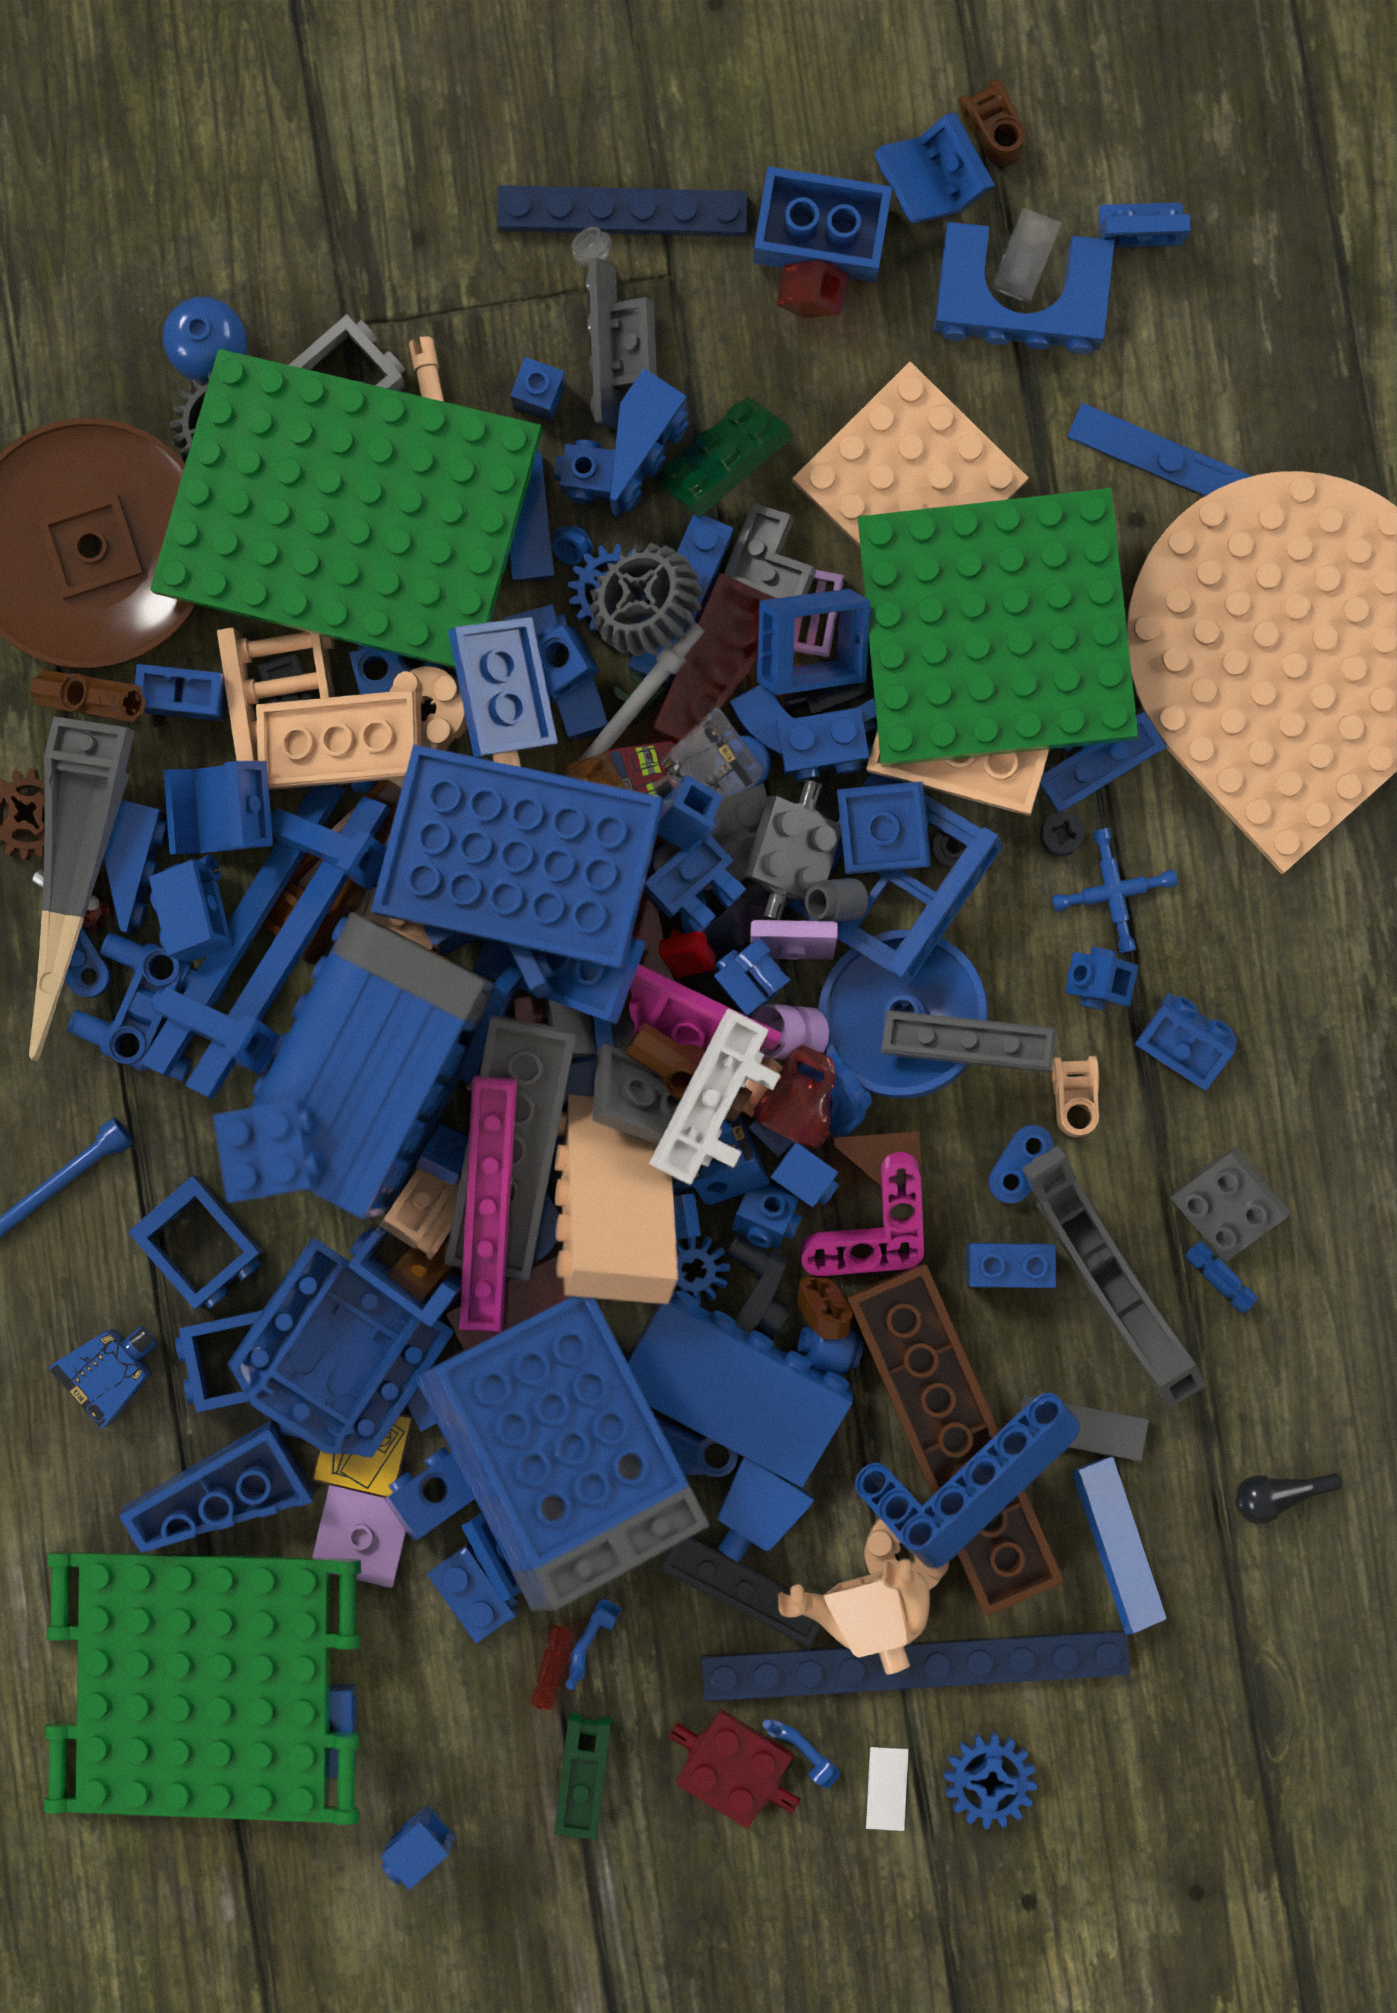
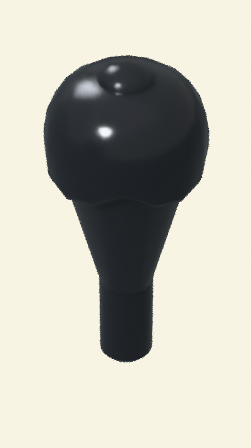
M1336 1473L1311 1479H1280L1254 1475L1246 1478L1239 1484L1235 1505L1247 1521L1254 1524H1266L1276 1520L1281 1512L1311 1496L1340 1490L1342 1480Z

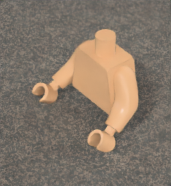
M902 1560L900 1566H895L890 1561H885L884 1571L840 1582L824 1595L804 1593V1588L799 1584L791 1587V1595H786L783 1592L778 1594L779 1612L785 1617L804 1615L817 1621L838 1642L851 1649L856 1657L879 1653L886 1674L897 1673L910 1666L903 1646L910 1644L924 1630L928 1620L930 1605L928 1582L923 1575L911 1568L910 1560Z

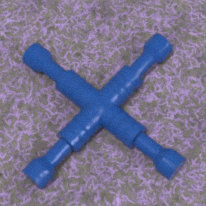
M1109 828L1093 831L1094 840L1099 845L1102 861L1099 863L1104 885L1082 889V893L1068 896L1064 894L1051 896L1053 909L1055 912L1066 910L1071 905L1084 903L1086 906L1108 901L1112 921L1117 924L1120 938L1118 941L1120 954L1135 951V942L1129 934L1127 920L1130 919L1125 897L1146 893L1147 889L1159 886L1166 888L1178 886L1175 870H1169L1156 877L1145 879L1144 876L1121 881L1116 858H1112L1109 844L1111 840Z

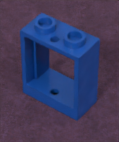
M851 589L761 600L759 606L757 682L776 695L866 682L867 666L870 663V650L868 647L869 617L872 615L870 600ZM839 611L837 660L793 666L795 617Z
M200 1176L190 1177L128 1231L131 1237L194 1309L201 1308L205 1304L209 1309L217 1305L229 1294L225 1287L237 1276L243 1281L261 1266L257 1259L265 1253ZM198 1199L244 1251L199 1292L153 1240L157 1234Z
M263 1310L179 1328L181 1337L175 1339L176 1351L179 1361L181 1363L186 1362L189 1379H184V1390L188 1403L195 1404L196 1413L249 1401L243 1391L209 1398L196 1336L253 1324Z

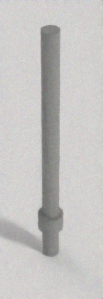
M697 624L687 625L683 630L685 638L678 637L672 644V649L663 648L656 657L657 664L565 777L584 781L671 673L676 674L686 662L684 656L704 633L700 626Z

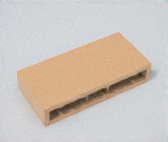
M568 1094L561 1113L557 1134L560 1137L561 1145L556 1147L554 1161L555 1170L561 1171V1179L558 1180L556 1186L555 1203L562 1206V1215H559L557 1220L556 1239L557 1241H563V1251L560 1250L558 1255L557 1276L564 1277V1295L668 1304L677 1282L672 1175L649 1164L659 1144L594 1122V1097Z

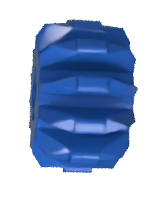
M706 1236L703 1240L701 1249L695 1248L696 1237L687 1239L689 1249L684 1250L681 1242L676 1239V1251L679 1255L676 1257L677 1282L675 1287L679 1285L681 1287L680 1291L686 1293L687 1291L693 1292V1297L699 1302V1305L701 1301L699 1291L701 1290L705 1291L711 1301L715 1300L717 1296L709 1285L714 1283L721 1288H726L727 1281L715 1276V1272L729 1271L730 1264L721 1263L715 1265L713 1260L721 1257L725 1250L720 1247L709 1255L706 1252L712 1242V1238ZM695 1258H698L704 1262L701 1268L707 1269L706 1275L703 1278L696 1276L693 1281H689L684 1277L687 1271H682V1265L684 1262L692 1263Z

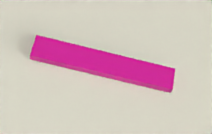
M474 1076L460 1310V1329L502 1332L504 1328L517 1079Z

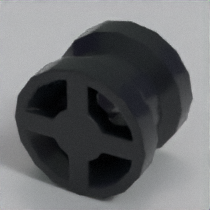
M1060 812L1052 815L1043 824L1039 839L1047 853L1055 857H1065L1071 855L1081 846L1085 836V829L1077 816L1069 812Z

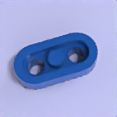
M81 926L65 981L75 994L85 998H95L105 993L109 988L111 971L88 932ZM93 969L97 973V980L94 984L87 985L84 981V974L88 970Z
M1029 1125L1015 1132L988 1177L989 1190L997 1200L1004 1203H1016L1028 1195L1031 1187L1021 1168L1031 1163L1037 1156L1047 1153L1054 1148L1053 1138L1046 1129L1037 1125ZM1030 1138H1035L1040 1142L1041 1147L1037 1154L1032 1155L1026 1150L1025 1145ZM1008 1174H1014L1018 1179V1185L1014 1190H1007L1003 1185V1179Z

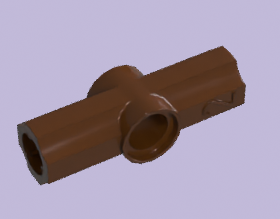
M42 670L37 677L32 678L30 693L35 698V704L38 706L127 722H134L139 715L144 714L146 698L143 697L141 687L138 685L98 679L77 673L67 674Z
M646 1022L641 1024L624 1051L626 1055L662 1077L667 1091L673 1097L680 1100L706 1052L704 1048L697 1045L688 1044L682 1046ZM740 1086L725 1119L734 1122L750 1099L753 1091L747 1087L743 1088Z

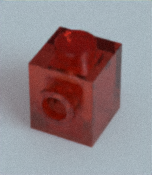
M820 260L784 264L776 305L803 318L841 315L848 274Z

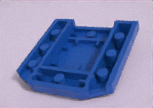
M312 1237L228 1362V1365L254 1408L316 1448L330 1454L341 1453L373 1457L418 1388L415 1377L431 1368L454 1333V1330L441 1321H438L430 1328L348 1267L349 1260Z

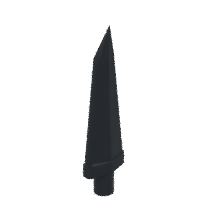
M872 667L867 668L866 682L783 695L787 711L807 706L811 716L818 715L873 693Z

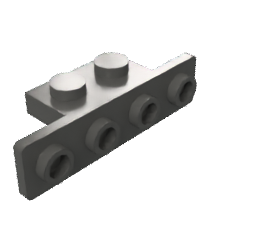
M597 257L589 259V273L586 276V286L590 294V314L587 324L592 343L589 369L593 377V397L591 398L590 407L597 425L616 431L621 403L620 389L631 388L644 368L657 376L654 301L643 297L617 302L616 268Z

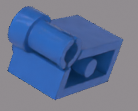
M206 855L197 861L189 860L184 863H178L149 877L152 888L150 900L158 914L161 927L159 938L163 949L169 957L190 963L232 946L218 883L215 882L220 880L221 871L212 872V870L218 869L220 866L212 855Z
M761 938L749 945L740 954L735 949L732 950L715 965L718 973L714 975V982L736 1009L747 1017H751L760 1006L767 1004L778 995L779 990L791 980L769 955L771 950Z

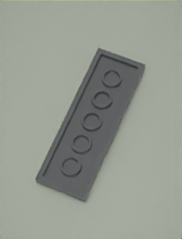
M492 1015L480 1077L517 1079L506 1276L529 1281L577 1031ZM470 1132L445 1261L446 1265L463 1268Z

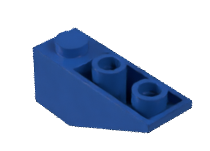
M121 800L104 854V861L120 931L134 935L136 927L141 928L146 919L148 904L144 903L143 900L147 886L151 887L149 877L158 873L159 863L154 862L158 845L164 846L166 843L168 824L165 821L167 814L161 810Z

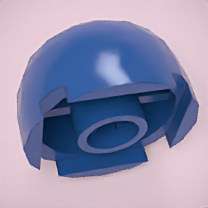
M195 296L180 302L169 313L163 326V346L168 360L183 377L192 381L199 379L201 383H209L207 376L209 371L212 372L218 348L244 355L247 354L248 335L240 316L228 304L214 297Z

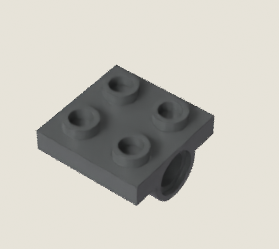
M1236 1147L1226 1154H1220L1211 1160L1189 1182L1175 1191L1170 1197L1225 1262L1281 1223L1291 1213V1210Z

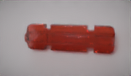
M553 1625L547 1641L550 1646L545 1649L536 1680L539 1685L535 1686L531 1698V1705L542 1710H551L553 1708L557 1694L554 1690L559 1687L568 1655L565 1651L570 1648L573 1637V1630L568 1627Z

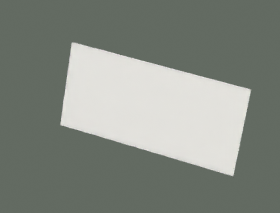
M870 1747L866 1829L904 1831L908 1749Z

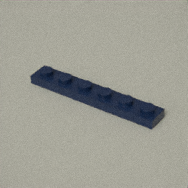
M498 185L497 228L498 231L746 237L747 191Z

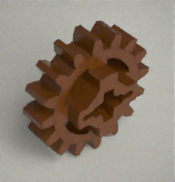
M33 768L29 769L27 778H24L21 772L17 770L12 771L13 781L10 783L0 778V846L7 843L4 853L11 857L20 849L21 859L25 861H30L33 851H35L39 858L44 860V776L39 780V772ZM40 788L44 791L37 792L34 796H26L20 790ZM6 803H8V818L4 820V809ZM20 803L34 809L33 815L39 827L25 820L27 815ZM26 833L34 834L40 840L21 842L17 841L16 838H21Z

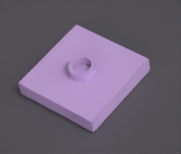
M753 920L751 922L750 945L761 938L770 948L771 952L769 955L772 959L833 960L837 942V923L827 921Z
M330 1484L312 1558L362 1560L361 1574H357V1580L393 1588L406 1530L384 1500L385 1496Z

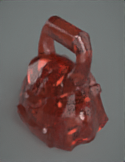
M800 1045L794 1049L787 1057L783 1074L780 1076L781 1078L777 1081L774 1089H768L754 1108L757 1122L800 1144L815 1148L821 1146L829 1135L831 1124L829 1109L831 1097L829 1094L834 1086L836 1075L833 1059L806 1045ZM797 1061L825 1073L823 1080L819 1083L807 1075L797 1073Z

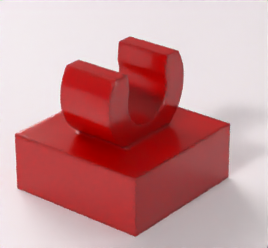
M677 928L673 929L670 938L659 940L658 954L676 978L715 969L716 955L706 943L707 936L704 931L701 933L695 931L682 935Z

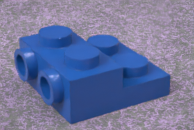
M289 1100L213 1115L227 1203L317 1188L316 1178L321 1177V1163L318 1153L316 1151L311 1152L308 1134L314 1133V1120L311 1109L309 1107L304 1108L302 1100Z

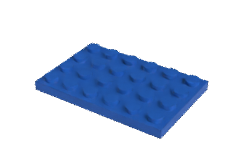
M413 744L371 912L394 919L623 970L665 800L659 796Z

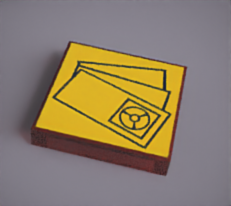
M401 1413L373 1457L341 1453L330 1454L318 1449L311 1481L378 1497H387L392 1493L388 1485L401 1476L414 1418L410 1414Z

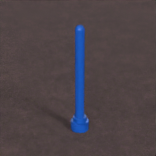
M112 1117L99 1127L101 1132L96 1135L97 1140L0 1216V1238L107 1153L111 1156L115 1152L121 1154L135 1143L134 1139L126 1127L115 1117Z

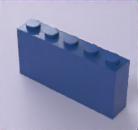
M673 1292L668 1304L657 1303L625 1358L648 1406L788 1481L803 1487L853 1403L852 1388L849 1387L848 1381L834 1372L827 1371L824 1374L821 1371L812 1369V1363L803 1355L794 1351H790L787 1354L774 1347V1342L766 1335L757 1331H752L750 1334L737 1327L735 1320L720 1311L711 1313L698 1306L699 1302L686 1292Z

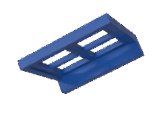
M871 773L862 787L906 782ZM926 794L924 796L927 826L929 824L933 825L966 846V849L941 886L935 892L900 869L877 871L875 873L880 875L881 878L868 895V906L865 914L860 919L851 922H835L837 923V940L908 986L1003 848V844L996 833L986 827L980 829ZM842 834L829 876L844 856ZM890 882L927 905L896 951L859 928ZM795 898L789 899L791 902L786 907L808 921H818L808 914L804 902Z

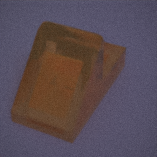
M451 1231L431 1260L425 1257L427 1254L419 1248L413 1249L411 1247L388 1274L421 1302L428 1294L434 1291L453 1267L445 1264Z

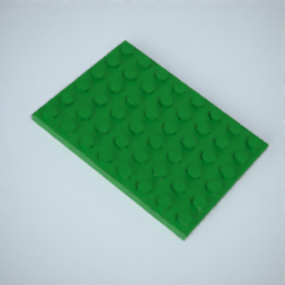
M218 348L150 591L156 595L455 668L448 630L454 627L489 623L491 621L543 428L540 424Z

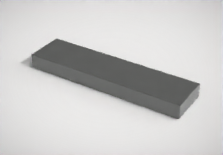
M887 1010L881 1053L890 1056L1053 1073L1058 1030L1051 1027Z

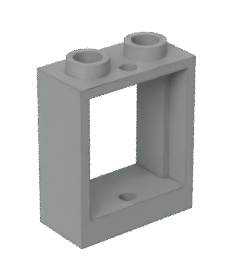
M347 314L289 364L290 366L311 370L349 336L385 376L376 386L400 392L406 387L401 375L405 371L402 364L390 351L383 355L373 344L378 339L371 329L362 320L355 324Z

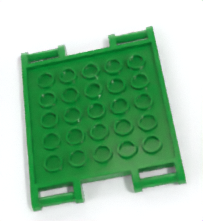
M49 1552L47 1555V1566L52 1567L51 1625L46 1626V1639L53 1641L78 1640L77 1723L57 1722L45 1725V1739L49 1740L48 1797L44 1798V1812L51 1814L72 1812L326 1822L337 1825L359 1823V1808L355 1807V1749L360 1748V1734L329 1732L330 1647L337 1649H357L361 1647V1634L356 1633L357 1574H361L362 1560L348 1558ZM69 1567H79L78 1624H68ZM331 1573L340 1575L339 1632H331ZM66 1739H77L76 1796H66ZM329 1748L338 1750L337 1806H329Z

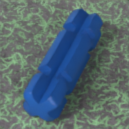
M1197 1242L1186 1253V1259L1195 1268L1200 1267L1202 1269L1201 1274L1224 1297L1230 1298L1229 1302L1238 1312L1245 1313L1257 1301V1296L1247 1286L1242 1287L1240 1285L1242 1281L1219 1257L1214 1258L1212 1256L1214 1252L1205 1243Z

